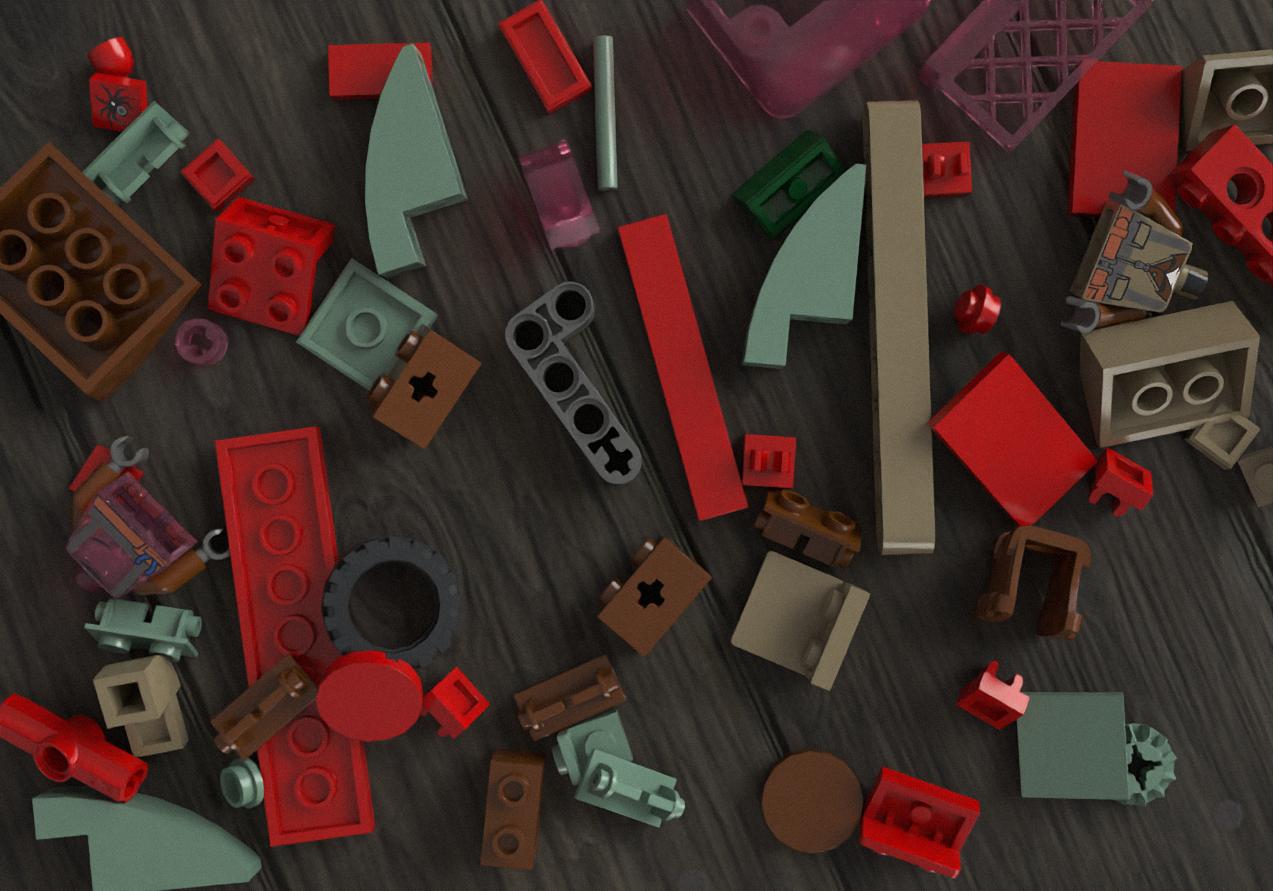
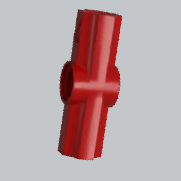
M16 693L2 702L0 707V738L32 754L37 768L47 778L56 782H65L69 778L74 777L108 797L125 804L137 794L140 785L147 777L149 764L105 741L102 729L90 717L74 715L69 720H66Z

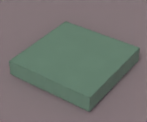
M351 258L296 343L369 390L382 372L389 375L399 359L395 356V351L406 333L411 329L417 332L422 324L430 328L438 314Z
M1021 692L1030 697L1024 715L1017 719L1021 796L1029 798L1129 800L1123 692Z

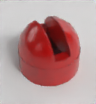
M123 37L110 39L96 46L87 54V58L97 73L127 77L133 70L134 59L132 51Z

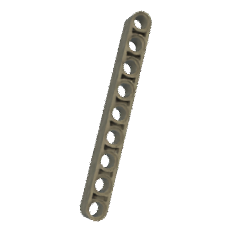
M918 100L865 102L863 110L864 165H866L865 214L877 547L880 555L932 554L935 546L932 429L927 425V422L931 419L921 109Z

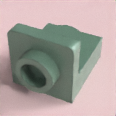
M617 709L559 730L557 735L558 744L552 746L553 757L560 775L569 773L573 786L580 783L593 748L627 761H633V755Z

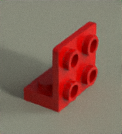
M242 197L237 198L215 219L208 308L213 312L300 336L309 323L316 262L334 242L336 224Z

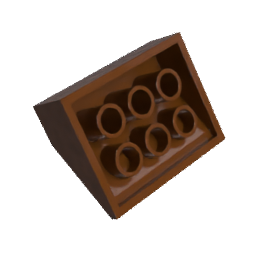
M48 142L0 187V314L86 395L104 403L143 364L200 288L201 283L57 148Z

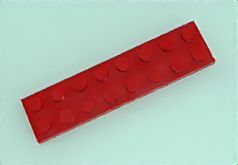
M315 426L216 440L215 447L248 686L251 687L288 653L316 685L319 686L321 677L326 673V668L335 659L343 656L335 648L327 635L321 613L324 584L327 578H329L334 565L339 560L321 429ZM314 699L257 749L260 773L264 785V802L271 847L372 833L376 828L364 741L347 738L331 729L319 715L316 699Z

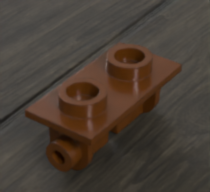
M769 487L764 509H760L753 527L762 530L761 536L791 549H794L801 534L809 537L802 554L833 568H836L838 564L847 568L854 552H859L861 548L862 527L856 525L851 517L839 511L831 510L826 512L810 505L804 496L791 490L779 491Z
M288 653L210 722L219 733L214 737V743L226 754L234 749L245 761L316 699L318 686Z
M606 653L513 695L520 709V712H518L520 723L525 732H530L534 742L627 700Z

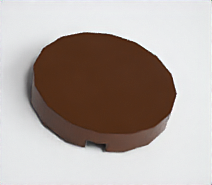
M814 748L789 752L775 762L764 781L760 798L765 822L776 838L796 851L819 853L834 849L850 838L861 820L864 801L859 780L846 762L836 755Z

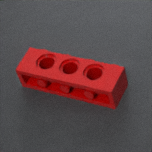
M1234 124L1210 132L1168 176L1179 186L1177 192L1181 199L1189 206L1200 209L1213 222L1212 230L1215 235L1224 243L1235 246L1248 260L1246 266L1249 271L1261 281L1270 283L1273 286V164ZM1229 180L1237 188L1235 202L1231 201L1227 194ZM1264 217L1271 224V234L1268 239L1262 231Z

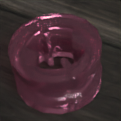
M194 318L188 320L179 327L176 334L175 345L178 353L183 359L199 365L216 363L224 356L227 350L228 339L225 331L220 325L206 319ZM206 328V337L213 340V345L210 350L202 349L203 355L198 356V347L191 344V338L193 334L202 335L200 329Z

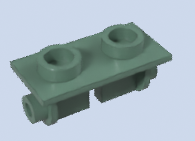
M153 101L82 173L117 206L122 201L129 203L132 200L130 196L150 177L148 173L154 167L158 169L178 148L183 149L186 146L182 141L189 135V132L160 105Z
M110 598L107 602L100 601L97 604L95 620L100 622V625L85 623L84 628L99 643L98 647L109 652L128 654L130 648L149 650L148 654L150 656L164 655L170 662H178L180 656L197 658L199 654L189 642L190 636L198 637L202 626V618L194 616L192 610L156 605L152 621L147 623L144 622L149 608L146 603Z
M594 748L591 751L574 796L575 799L658 828L662 819L669 821L672 818H679L685 808L684 800L680 798L677 791L673 790L677 779Z

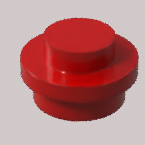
M979 284L971 291L967 290L960 296L954 312L955 318L958 319L959 331L968 335H972L975 332L983 335L993 327L1000 312L1001 301L998 296L993 295L991 288Z

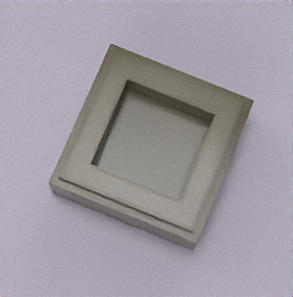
M1219 398L1209 412H1212V414L1232 410L1230 409L1232 407ZM1240 415L1230 417L1232 421L1214 424L1217 420L1205 422L1202 426L1191 429L1184 440L1224 470L1231 469L1260 431V428L1246 417H1241Z

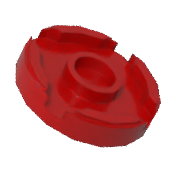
M374 650L351 652L335 659L326 668V673L321 677L316 696L319 715L331 729L347 738L367 742L391 739L405 733L418 720L423 703L421 678L410 664L400 658L398 663L387 659L384 652Z

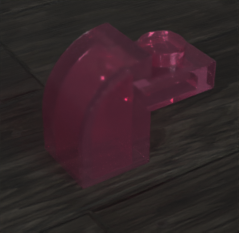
M566 140L518 157L551 250L561 246L564 248L579 246L585 243L591 235L600 233L595 214Z

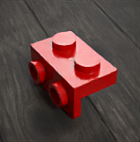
M882 766L862 807L861 820L859 822V843L878 854L890 855L918 865L928 872L940 873L956 878L961 870L960 851L980 815L979 801Z

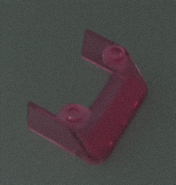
M688 0L687 11L763 110L772 117L788 119L798 115L918 23L928 10L931 0H825L790 28L775 10L764 5L747 7L731 20H729L715 0Z

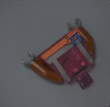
M128 436L120 437L113 442L110 449L112 460L107 465L102 462L74 492L70 526L74 532L66 544L67 552L81 565L75 572V579L78 585L88 592H97L104 588L112 597L120 598L132 590L139 595L172 593L205 570L207 567L204 563L211 558L222 560L230 555L229 547L225 550H217L211 544V537L223 531L225 526L212 528L205 536L203 546L194 551L192 547L198 541L129 472L122 476L119 475L125 467L141 466L149 456L148 448H142L132 460L128 461L123 454L125 446L133 439V437Z

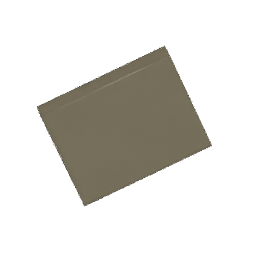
M1273 49L1204 55L1182 70L1180 127L1182 146L1185 151H1193L1210 132L1234 124L1254 145L1273 143Z

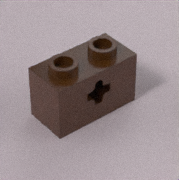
M422 324L417 332L412 329L409 330L399 343L395 351V356L399 359L389 375L382 372L371 385L366 399L371 402L366 409L373 418L423 449H426L482 363ZM413 375L419 378L424 377L430 383L425 391L419 388L414 390L409 384L410 378Z
M665 535L657 543L649 537L630 560L637 566L624 582L616 576L597 599L604 605L597 617L644 657L712 579L705 569ZM658 579L662 583L659 589L663 597L662 600L657 602L651 598L644 604L639 600L642 590L638 584L644 581L650 585Z
M496 749L490 762L480 865L533 870L538 850L547 753Z

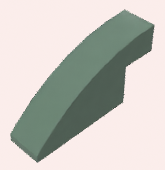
M414 43L403 46L383 88L371 128L366 161L365 206L369 240L378 275L387 278L426 266L411 220L412 217L468 200L422 54Z
M855 164L843 173L814 201L790 232L771 263L757 294L746 331L741 365L776 369L785 367L790 319L847 324L853 319L866 165Z
M90 786L52 787L32 798L36 840L88 835L93 891H160L249 882L262 868L261 857L225 829L189 809L157 797L137 793L125 804L108 797Z

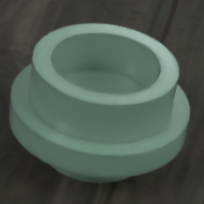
M240 757L234 759L229 767L223 769L220 777L221 789L225 799L231 806L235 808L241 806L252 808L262 802L264 785L260 766L257 763H254L249 758L243 761Z

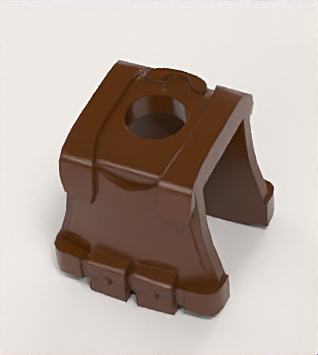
M1020 526L1011 532H1004L998 535L990 551V560L994 561L991 578L986 594L980 595L976 599L973 612L974 618L989 623L1005 621L1013 615L1023 552L1027 551L1055 559L1035 633L1041 637L1057 641L1075 639L1076 634H1079L1082 615L1075 613L1082 567H1089L1091 561V551L1087 544L1073 536L1034 526Z

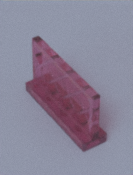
M984 0L931 55L920 70L918 77L931 89L937 86L1010 154L1144 13L1154 0H1128L1135 7L1123 18H1103L1102 0H1092L1093 19H1066L1065 0H1056V20L1030 21L1029 0ZM1020 10V21H1010ZM1103 28H1114L1103 40ZM1093 29L1094 50L1090 55H1067V30ZM1057 30L1058 56L1031 57L1030 31ZM1021 31L1022 57L994 58V37L999 32ZM985 47V58L974 59ZM1068 65H1079L1068 77ZM1031 66H1058L1059 87L1055 92L1032 93ZM1022 67L1023 93L996 94L995 68ZM986 68L987 94L968 95L953 80L964 69ZM1023 102L1024 124L1013 136L997 122L996 103ZM1032 102H1044L1033 114ZM979 104H987V112Z

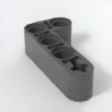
M564 282L555 286L516 314L507 324L505 341L599 475L607 482L625 484L632 481L638 475L642 466V456L635 443L564 346L567 341L586 329L595 315V304L589 290L576 282ZM578 295L585 300L586 308L580 318L566 320L559 316L558 305L563 297ZM527 324L539 325L544 332L541 345L534 350H523L517 343L519 330ZM556 365H566L572 369L574 374L572 386L564 392H553L546 383L548 371ZM593 405L598 407L604 415L602 428L594 434L581 433L575 424L577 412L585 406ZM614 427L620 436L611 439V443L619 452H624L628 449L633 455V458L628 462L631 471L626 475H623L619 470L612 473L607 470L605 465L611 459L604 447L601 446L596 454H594L589 446L591 443L604 439Z

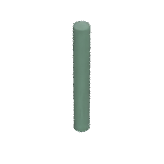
M596 36L593 38L597 189L600 191H613L618 189L613 37Z

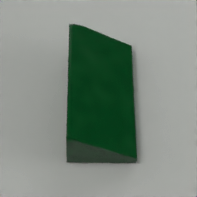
M806 130L733 193V196L765 235L773 240L807 211L814 201L846 170L825 138L815 132Z

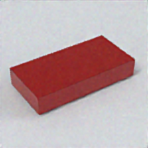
M543 0L534 2L498 23L499 29L549 115L592 91V85Z
M429 42L414 43L422 54L433 87L432 47ZM412 43L328 45L329 96L333 100L380 99L403 46Z

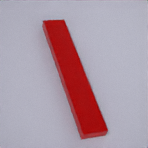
M664 214L618 227L619 235L698 520L701 521L748 508L668 216Z

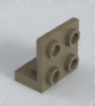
M768 551L734 629L731 643L736 647L805 675L811 684L830 691L868 602L870 593L779 553Z

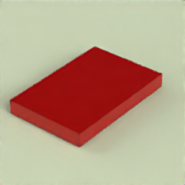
M1082 60L1075 65L1068 216L1100 217L1106 201L1115 202L1109 198L1110 192L1112 191L1120 195L1126 190L1128 180L1127 177L1121 175L1125 170L1147 179L1151 183L1152 190L1161 195L1175 213L1176 183L1168 175L1177 167L1182 66Z
M1003 351L999 352L927 422V425L1017 527L1032 526L1098 462L1012 356Z

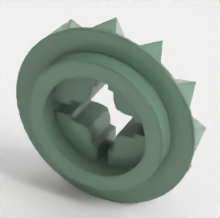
M1129 723L1125 724L1128 764L1132 762L1131 754H1133V749L1138 757L1143 760H1150L1153 763H1148V766L1141 768L1139 782L1136 781L1132 773L1128 772L1129 800L1116 801L1123 805L1129 804L1146 807L1147 802L1155 798L1165 797V789L1170 782L1176 780L1174 761L1178 758L1172 752L1167 742L1168 739L1158 731L1143 724Z

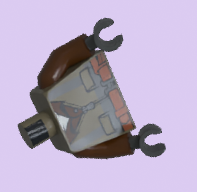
M1126 170L1121 175L1127 177V188L1120 195L1112 191L1110 192L1109 198L1115 202L1106 201L1069 292L1081 299L1072 296L1067 297L1065 303L1075 306V313L1071 320L1061 321V326L1087 333L1094 328H1105L1143 320L1149 311L1164 312L1173 293L1197 300L1206 287L1208 272L1186 264L1192 250V243L1181 237L1183 233L1182 222L1165 199L1152 190L1151 183L1147 179Z

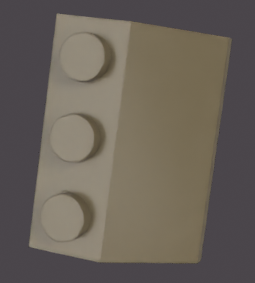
M1233 301L1100 328L1087 333L1081 332L1080 377L1095 440L1099 448L1194 429L1208 421L1217 420L1214 424L1232 421L1230 417L1240 415L1246 418L1250 416L1260 336ZM1219 398L1232 407L1230 408L1232 410L1215 414L1209 412Z

